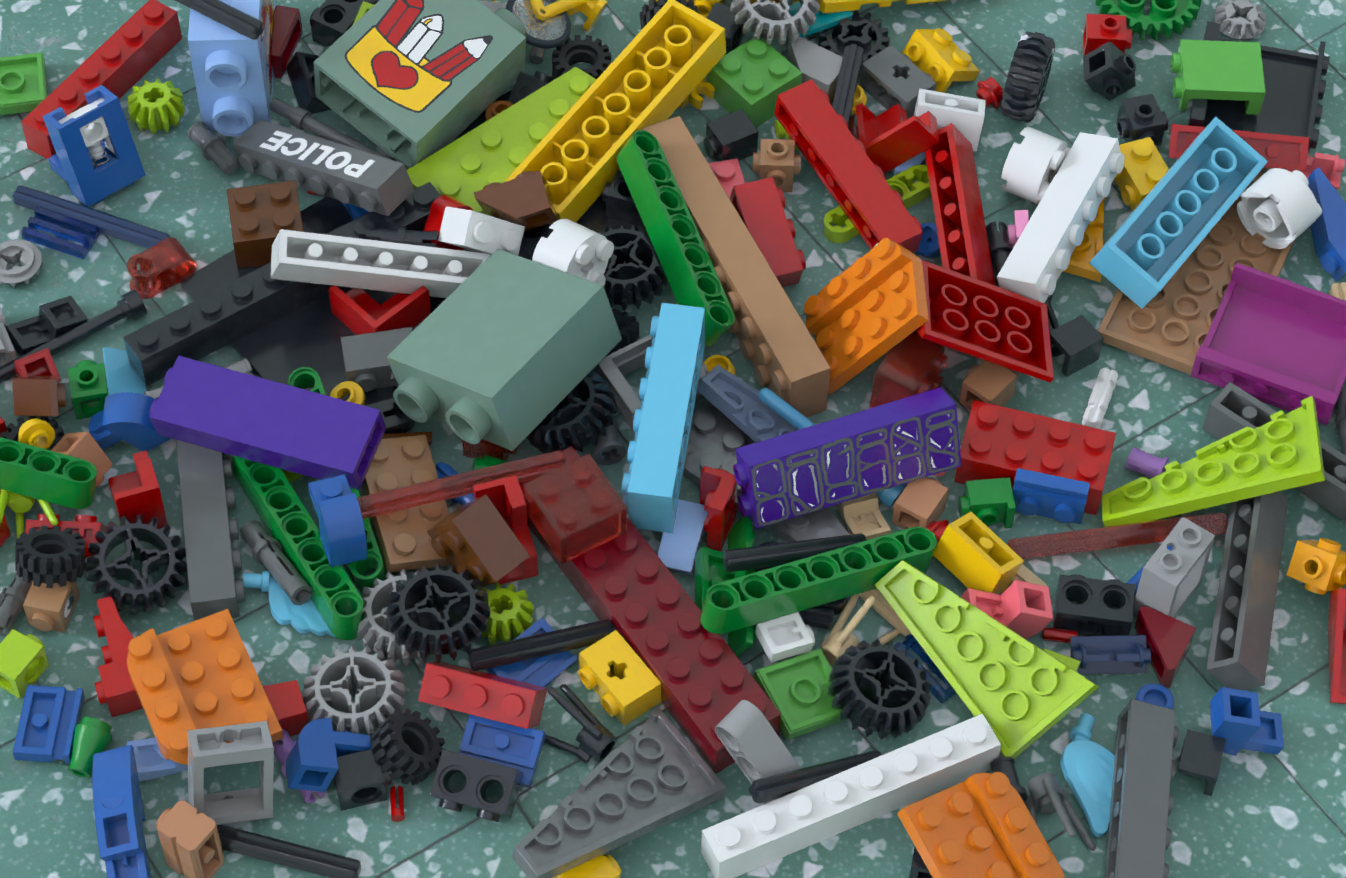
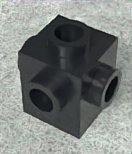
M1110 41L1083 56L1085 82L1094 92H1099L1107 100L1110 101L1136 86V64L1133 58L1127 53L1124 54Z
M1153 94L1121 99L1116 123L1117 133L1120 139L1125 140V143L1150 137L1156 147L1161 146L1164 131L1168 129V119L1166 113L1160 111Z

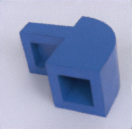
M121 392L106 396L104 410L91 416L89 422V433L102 450L124 440L141 451H149L170 440L169 437L158 435L149 418L150 407L154 398L140 393Z
M345 474L308 483L309 495L319 519L320 540L330 567L367 559L366 534L356 494L351 492Z
M1221 687L1211 699L1209 704L1211 735L1226 739L1224 753L1236 756L1241 749L1278 755L1284 748L1281 714L1259 710L1258 693Z
M321 718L309 722L301 730L286 759L285 768L288 788L326 792L339 769L337 757L370 750V735L356 734L348 731H333L331 718Z

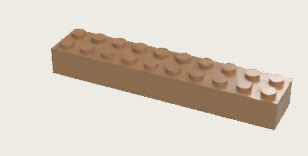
M677 116L642 128V130L653 134L660 143L734 312L735 320L728 331L730 334H736L739 339L742 355L746 360H751L754 365L758 383L762 387L766 386V388L770 389L806 418L826 411L831 368L681 117Z

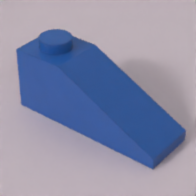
M1318 167L1313 170L1307 179L1309 181L1308 187L1320 205L1322 214L1310 226L1315 252L1320 259L1323 269L1330 273L1337 282L1346 277V203Z

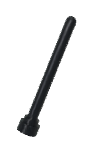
M135 289L121 295V300L117 302L116 307L0 367V383L17 374L13 364L15 360L46 348L49 349L51 356L123 318L126 321L131 318L135 321L146 315L147 309L140 295Z

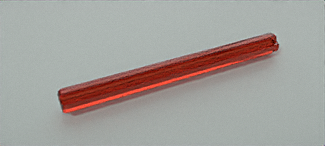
M559 450L358 497L357 500L362 518L366 519L474 493V485L517 475L518 481L523 482L565 472L567 470V462L564 453Z
M1222 512L1184 517L1214 535L1226 533L1228 522L1226 515ZM1182 517L1013 538L1008 540V546L1022 559L1158 543L1166 539Z

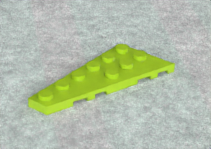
M577 67L572 68L409 168L407 173L414 189L430 182L441 196L449 195L471 207L475 212L492 216L483 211L475 199L474 192L483 190L490 183H504L597 79Z
M1313 396L1301 400L1302 406L1287 414L1280 410L1270 415L1271 421L1255 429L1245 427L1195 451L1197 457L1180 465L1177 460L1165 465L1166 471L1151 479L1140 477L1102 495V517L1106 530L1110 531L1325 481L1317 410Z
M902 560L875 584L974 716L984 715L1001 743L1000 751L1005 757L1015 759L1100 687L908 562Z

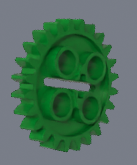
M1096 0L1095 5L1100 6L1099 14L1125 15L1127 29H1132V35L1137 32L1140 34V39L1144 40L1147 34H1151L1154 41H1157L1159 34H1163L1167 39H1170L1172 30L1181 35L1183 27L1190 28L1192 20L1197 19L1202 0H1150L1148 16L1143 14L1145 0Z

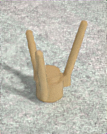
M858 594L851 596L829 636L822 642L821 649L832 666L836 659L844 654L847 648L851 645L855 647L858 645L859 641L852 632L875 602L874 597H869L847 626L842 629L860 597ZM894 629L878 640L884 646L901 633Z

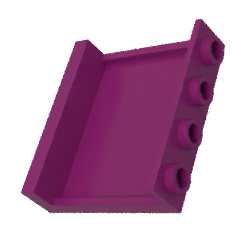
M1236 263L1231 280L1204 343L1198 349L1190 377L1221 388H1225L1231 382L1259 401L1288 412L1301 407V400L1313 396L1318 422L1328 425L1346 379V301L1325 294L1322 291L1293 283L1290 280L1261 272L1253 267Z

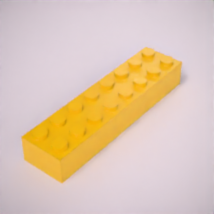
M668 0L505 182L515 179L517 175L523 172H536L540 170L549 185L558 220L569 219L576 223L603 193L605 184L612 182L616 171L620 170L616 159L617 154L633 133L637 130H642L644 127L667 120L726 54L725 28L676 0Z

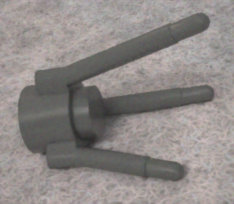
M1042 773L1033 777L1027 784L1030 795L1025 803L1036 825V810L1040 809L1043 814L1057 812L1068 835L1075 837V827L1089 850L1094 851L1096 845L1069 802L1065 790L1061 789L1057 776L1053 773Z

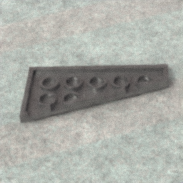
M707 401L693 415L683 476L700 486V475L703 466L724 469L734 475L733 465L737 464L735 449L755 443L710 401ZM739 485L737 490V496L742 495L741 487ZM737 502V509H736V510H737L738 512H740V509H739V506H738V502ZM828 507L763 527L785 542L850 535Z
M657 706L650 713L649 718L641 726H637L619 748H615L580 782L579 788L570 796L567 795L547 819H543L515 846L512 858L528 878H553L723 798L726 786Z

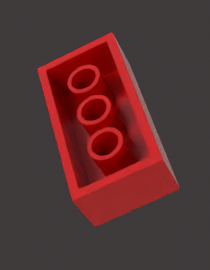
M974 400L960 448L961 466L956 468L954 482L966 485V481L1010 477L1013 491L1017 468L1088 482L1090 486L1084 513L1097 516L1116 433Z

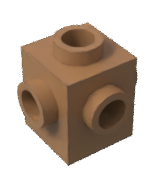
M761 139L760 153L753 152L752 173H759V180L773 177L776 188H781L783 192H792L794 174H800L801 154H794L795 140Z

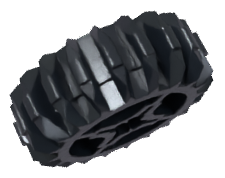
M1028 31L1021 36L1011 61L1002 95L1001 110L1004 116L1019 122H1031L1036 116L1054 60L1055 42L1053 38L1039 32L1032 33Z
M622 223L618 229L614 230L607 225L605 233L595 230V232L605 236L607 240L614 244V251L608 260L605 270L606 274H604L606 278L604 289L611 309L615 305H621L625 311L627 306L631 304L639 309L642 301L651 304L654 295L661 296L663 286L667 285L668 280L647 231L638 232L636 224L631 229H625ZM643 261L649 266V268L643 265Z
M591 370L526 437L529 443L534 445L544 455L550 453L553 456L571 446L582 453L586 445L593 444L596 446L595 439L598 436H606L605 427L613 425L612 416L617 413L614 404L616 402L614 394L606 380Z
M139 514L136 516L135 523L130 524L129 519L124 515L121 517V527H118L112 521L108 522V533L98 530L95 534V539L98 543H89L88 552L91 556L85 558V566L90 568L86 572L87 581L95 582L92 586L94 594L105 592L102 598L112 596V599L116 600L115 606L118 612L123 610L124 604L130 605V614L136 615L138 606L142 605L146 613H151L153 608L152 602L163 608L167 602L165 596L176 598L178 590L175 586H183L185 583V577L182 573L187 572V563L182 561V559L186 557V549L178 547L181 541L179 535L168 537L171 530L168 524L157 529L158 520L155 517L150 520L148 525L143 524V516ZM138 541L150 543L156 549L143 548ZM124 543L125 553L121 557L115 558L113 563L105 564L109 553L116 546ZM132 552L134 559L140 561L139 565L143 562L141 577L138 569H133L134 564L130 567ZM168 565L167 572L163 578L149 587L148 575L158 571L160 566ZM112 578H115L116 581H130L134 585L135 589L124 587L115 582Z
M437 563L435 570L428 571L422 565L420 569L421 574L416 575L409 571L406 576L407 582L397 581L396 592H390L389 605L386 609L387 619H389V631L392 635H395V641L398 646H406V651L409 655L419 651L423 661L430 654L435 655V659L439 663L442 655L449 654L455 661L458 650L469 654L471 643L480 644L482 639L481 633L487 632L489 626L488 619L491 615L490 606L488 605V594L485 590H482L479 579L471 580V574H469L468 570L457 574V568L454 564L446 571L442 570V566Z
M878 639L872 642L871 645L863 640L856 647L851 645L833 665L834 668L831 670L828 680L831 683L828 687V695L834 697L832 708L842 709L840 720L850 719L852 721V730L858 727L864 728L866 737L876 732L881 740L887 737L888 734L896 739L903 732L909 733V731H912L926 714L925 711L931 699L928 695L931 684L924 681L927 670L917 669L918 658L910 660L906 657L907 648L900 652L894 650L893 641L887 644L886 647H883Z

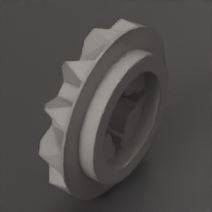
M1224 0L1221 5L1216 6L1214 22L1220 23V31L1231 38L1251 39L1261 34L1264 30L1267 14L1262 12L1261 4L1253 5L1251 0ZM1237 13L1239 16L1247 15L1246 19L1243 17L1236 18L1235 14Z
M19 239L0 243V286L7 283L14 288L17 283L24 282L29 284L32 276H39V268L43 265L40 250L33 243ZM17 261L21 262V267L14 266L12 269H9V263L15 264L17 263Z

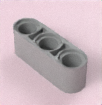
M741 700L715 727V733L751 785L757 779L801 769L763 713L747 700Z

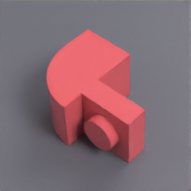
M1015 580L1001 595L970 588L961 595L963 599L1025 639L1039 633L1053 620L1048 586Z

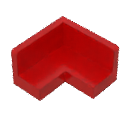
M863 103L856 106L859 140L863 143L866 154L872 163L878 165L884 174L940 142L937 119L929 111L919 117L912 116L907 119L906 110L899 104L878 116L873 114Z
M332 286L328 289L332 314L356 335L408 327L414 328L431 314L429 290L424 286L412 294L397 293L382 305L378 304L360 288H352L346 294L337 286Z
M147 450L132 454L136 471L111 477L108 479L120 524L121 517L124 515L127 516L131 524L135 523L136 516L141 514L143 516V524L149 525L150 520L155 517L158 520L157 529H160L168 523L152 461L148 457Z
M517 475L474 485V500L487 495L529 554L526 560L497 582L502 585L538 576L537 553L527 526V506Z

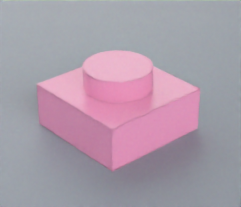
M1028 210L1014 211V225H1008V239L1012 245L1017 243L1029 222Z

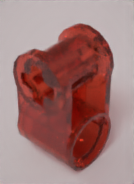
M169 237L163 239L157 245L141 253L134 254L129 258L127 271L132 277L129 284L130 291L135 289L141 299L152 298L177 283H181L185 277L195 272L197 264L176 238Z

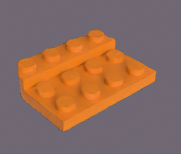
M883 238L877 246L863 257L858 258L854 264L839 276L834 277L817 296H810L804 305V313L807 314L805 326L810 333L816 335V344L831 368L828 394L834 393L929 320L922 261L920 257L913 254L910 250L889 238Z
M228 609L156 635L152 628L130 641L127 666L132 686L139 697L157 740L159 750L166 760L171 759L174 762L188 765V730L267 721L272 743L284 738L281 726Z
M1001 772L973 774L964 782L910 804L897 813L932 878H1065L1058 861L1021 796L1010 784L1008 777Z

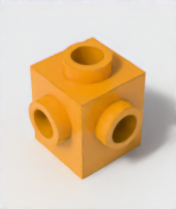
M1319 538V541L1314 539L1297 540L1286 576L1304 582L1306 590L1321 595H1326L1327 591L1338 588L1342 589L1346 584V552L1340 550V543L1325 538Z

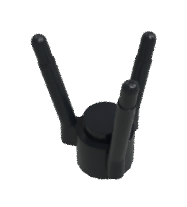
M562 684L560 689L569 701L555 688H548V693L583 728L576 737V741L580 743L579 748L548 735L545 736L544 742L575 755L585 764L591 758L597 762L605 759L617 741L613 733L599 722L566 684Z

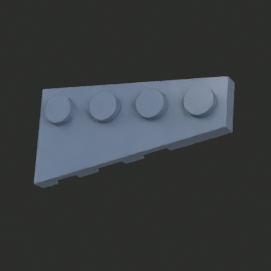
M719 365L713 368L701 380L697 388L699 393L755 443L798 430L760 401L758 390Z

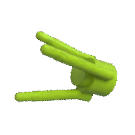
M0 489V525L7 504L15 512L16 537L20 539V534L25 532L24 513L32 508L36 498ZM37 499L50 523L56 526L58 520L50 504L47 501Z

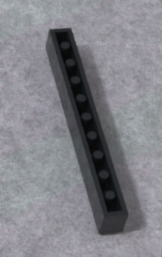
M428 182L414 189L415 191L389 216L372 211L325 235L380 241L381 238L366 237L367 227L398 229L399 226H406L407 230L423 231L431 205L441 194ZM270 262L124 336L129 363L147 387L164 378L168 369L173 368L178 356L199 360L329 293L328 289L333 285L271 279Z

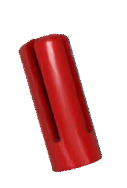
M1045 627L1042 632L1043 640L1070 643V637L1077 636V631Z
M399 785V808H396L395 786L390 788L391 820L395 822L405 819L403 787Z

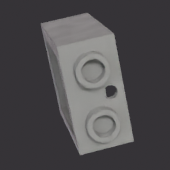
M650 335L604 357L597 364V374L601 375L608 383L614 394L615 407L632 431L635 410L640 409L641 401L624 376L645 366L647 347L652 346L653 338ZM703 361L699 376V384L701 380L709 373ZM697 391L696 400L704 397Z
M1184 517L1180 519L1143 567L1134 601L1133 618L1137 619L1139 608L1148 606L1173 618L1177 617L1201 585L1215 539L1214 534ZM1167 546H1173L1172 550H1168Z
M267 721L188 730V802L197 809L198 814H205L214 820L216 825L273 818L274 747ZM259 761V788L204 794V768Z

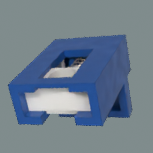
M103 85L85 93L88 105L66 116L64 110L59 107L42 116L56 151L55 155L48 158L51 169L68 183L71 193L87 207L103 201L105 197L121 188L132 185L134 181L146 175L120 101L117 96Z

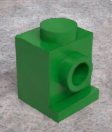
M83 360L75 368H68L70 394L76 420L89 418L97 412L104 410L105 397L108 396L104 363L97 364L93 360ZM99 398H101V400H95V401H89V402H83V403L81 402V401H87V400H93V399H99Z
M1010 477L966 481L964 496L958 497L960 517L972 512L986 526L1004 523L1005 529L1012 528L1016 506Z

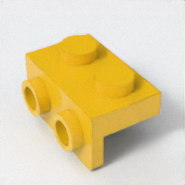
M940 28L916 29L901 54L907 55L914 65L932 77L936 83L935 91L945 93L952 81H974L980 70L972 63L971 56L965 51L960 50L952 41L953 38L947 31Z
M1150 137L1119 145L1125 159L1124 167L1113 181H1116L1121 190L1123 202L1125 205L1130 206L1132 211L1135 210L1169 170Z

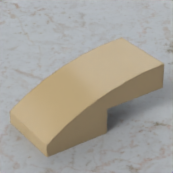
M876 493L836 504L849 534L862 533L865 535L866 540H870L891 533L889 525L879 510Z

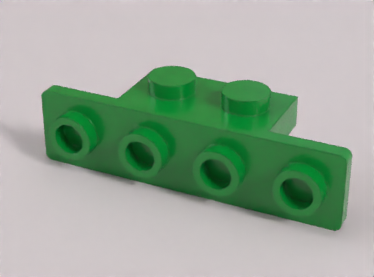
M748 516L742 517L728 532V550L753 547L755 534L752 532V521ZM702 546L695 553V604L702 612L706 593L710 586L755 573V569L727 572L723 564L724 553ZM753 625L728 632V646L737 658L749 649L755 641L756 629Z

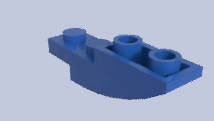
M127 745L93 754L92 783L96 832L100 858L105 861L107 878H152L142 824L146 819L134 748L132 745Z

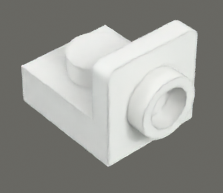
M798 612L762 622L756 626L755 634L770 663L810 652L815 644L811 627L804 624Z

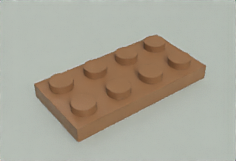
M426 435L381 439L362 484L387 572L401 571L403 568L405 570L421 569L422 565L426 568L436 567L437 563L441 566H449L450 563L447 559L441 557L432 547V538L427 532L447 517L449 511Z

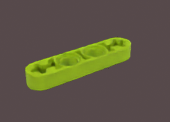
M926 165L912 166L886 180L891 189L896 190L902 196L906 209L931 195ZM840 206L825 214L823 234L830 242L844 243L860 235Z

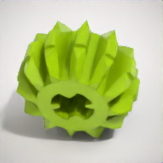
M159 77L152 83L144 79L142 87L133 86L132 94L128 96L127 100L129 118L132 124H137L141 132L150 129L153 135L157 130L163 129L168 133L169 126H179L180 118L184 116L185 112L183 94L180 92V88H175L171 80L162 84Z
M496 582L492 591L482 587V590H485L488 594V605L490 606L491 615L488 619L489 626L487 632L481 634L482 638L488 637L491 645L495 644L498 640L506 642L510 641L511 638H517L533 625L534 605L531 601H528V594L525 590L516 592L513 582L507 588H501V585Z

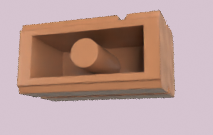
M184 800L178 801L173 808H167L160 815L156 828L167 867L179 875L184 874L185 878H212L224 864V854L216 822L203 813L198 814L197 809Z

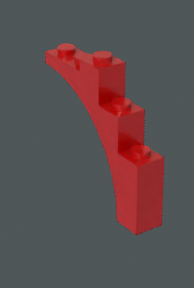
M112 596L98 599L97 604L100 614L93 616L98 638L106 636L108 645L101 647L105 664L98 666L102 681L95 682L94 684L100 705L108 703L111 717L143 709L136 690L132 686L127 666L128 646L134 637L120 619ZM297 680L263 686L281 729H286L290 737L300 734L303 727L309 722Z

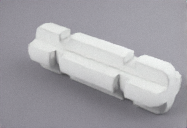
M1107 367L1099 371L1097 382L1094 385L1088 406L1083 415L1082 425L1100 429L1113 394L1112 392L1117 383V371L1110 370Z

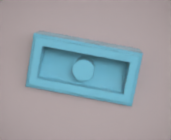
M111 347L102 348L108 395L121 392L144 394L146 386L130 365L127 351Z

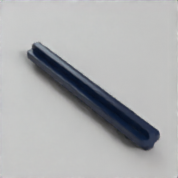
M19 185L13 193L16 205L160 253H165L171 243L170 235L23 185Z

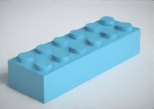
M1215 117L1195 138L1089 264L1143 309L1161 291L1268 161L1221 120Z
M661 303L659 317L653 316L651 322L650 337L653 338L652 346L647 347L646 378H641L639 399L641 400L640 409L635 410L633 431H636L635 439L629 443L627 463H630L629 472L623 475L621 495H624L622 511L628 514L629 520L636 529L673 533L705 349V308Z

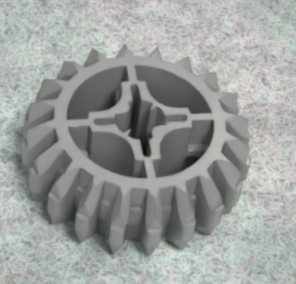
M731 0L733 2L731 3L730 10L731 13L736 14L735 23L744 24L742 29L744 34L753 31L754 40H759L762 36L766 38V44H771L773 39H777L778 43L782 46L785 44L786 37L795 42L798 39V33L805 35L808 32V25L815 23V14L818 13L820 5L817 0H799L801 9L792 17L789 14V6L792 5L794 0H774L773 3L769 0H757L753 4H750L749 0Z
M403 568L400 576H393L388 571L386 580L382 581L375 578L373 588H363L364 620L358 625L357 635L359 640L363 641L364 648L368 645L374 654L382 650L383 654L387 655L388 660L393 659L395 662L397 659H402L407 667L412 658H416L421 664L423 660L420 657L419 651L409 655L405 645L398 646L395 641V635H392L389 631V619H387L386 613L390 592H396L397 581L407 582V572ZM418 569L414 574L419 575L421 573Z
M351 644L347 653H342L336 647L333 658L322 654L320 659L321 666L312 664L310 669L311 676L305 677V690H303L302 698L308 719L313 721L321 718H331L333 731H348L356 734L370 735V740L373 742L371 736L375 729L399 709L402 711L405 708L404 699L407 696L406 686L403 684V674L400 670H397L393 659L385 660V654H383L382 650L372 655L368 645L362 652H356V648ZM356 686L355 703H352L351 695H353V687Z

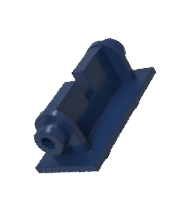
M1146 635L1070 637V658L1081 661L1078 670L1080 674L1147 673V664L1151 662V652L1149 648H1146Z

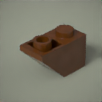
M540 170L536 172H523L517 175L515 179L504 183H490L483 190L474 192L475 199L484 212L501 220L525 226L524 231L558 221L549 185Z
M57 375L13 377L14 415L59 416V407H66L65 383H58Z

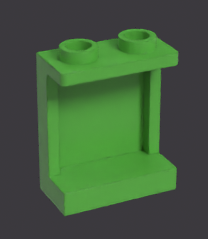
M1180 39L1177 53H1172L1170 65L1171 73H1176V78L1173 81V97L1178 98L1179 110H1187L1190 99L1245 101L1246 114H1260L1266 93L1260 42Z

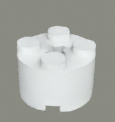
M1027 126L1020 133L1025 136L1021 144L1014 142L1007 156L1001 179L1006 180L1007 183L1001 185V189L1039 204L1071 148L1068 147L1066 141Z
M1281 168L1268 170L1240 196L1241 201L1237 203V212L1246 230L1252 236L1255 233H1259L1266 238L1262 243L1274 249L1286 248L1322 214V209L1308 187L1309 181L1307 177L1298 170L1290 172Z
M560 219L554 222L549 227L554 231L548 238L541 237L535 248L532 261L604 286L606 281L604 273L608 260L614 251V244L607 240L605 236L569 219Z

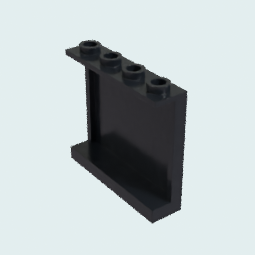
M1207 21L1203 40L1234 41L1218 38L1220 23ZM1320 42L1317 55L1260 45L1266 92L1260 114H1246L1245 101L1193 99L1188 125L1206 127L1217 117L1231 130L1310 137L1308 152L1309 148L1316 149L1319 129H1314V124L1319 125L1323 105L1317 104V100L1323 99L1326 87V80L1320 79L1321 75L1326 76L1330 58L1329 56H1324L1326 42Z

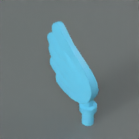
M262 571V574L243 573L244 588L262 589L261 592H268L270 611L279 624H291L297 632L303 634L311 632L318 636L327 634L335 637L311 599L302 605H294L285 591L275 581L274 577L269 576V571Z
M1082 713L1077 725L1071 728L1069 738L1072 741L1065 747L1061 755L1060 764L1064 778L1084 812L1091 833L1095 837H1102L1106 834L1109 827L1115 756L1105 747L1091 741V729L1095 718L1088 713Z

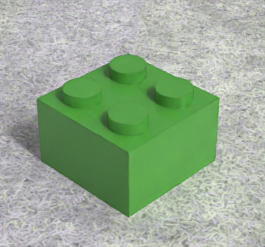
M760 37L759 40L752 38L724 55L708 73L707 82L711 83L715 88L713 99L729 113L742 109L757 128L775 116L777 95L802 83V72L770 44H766V41Z

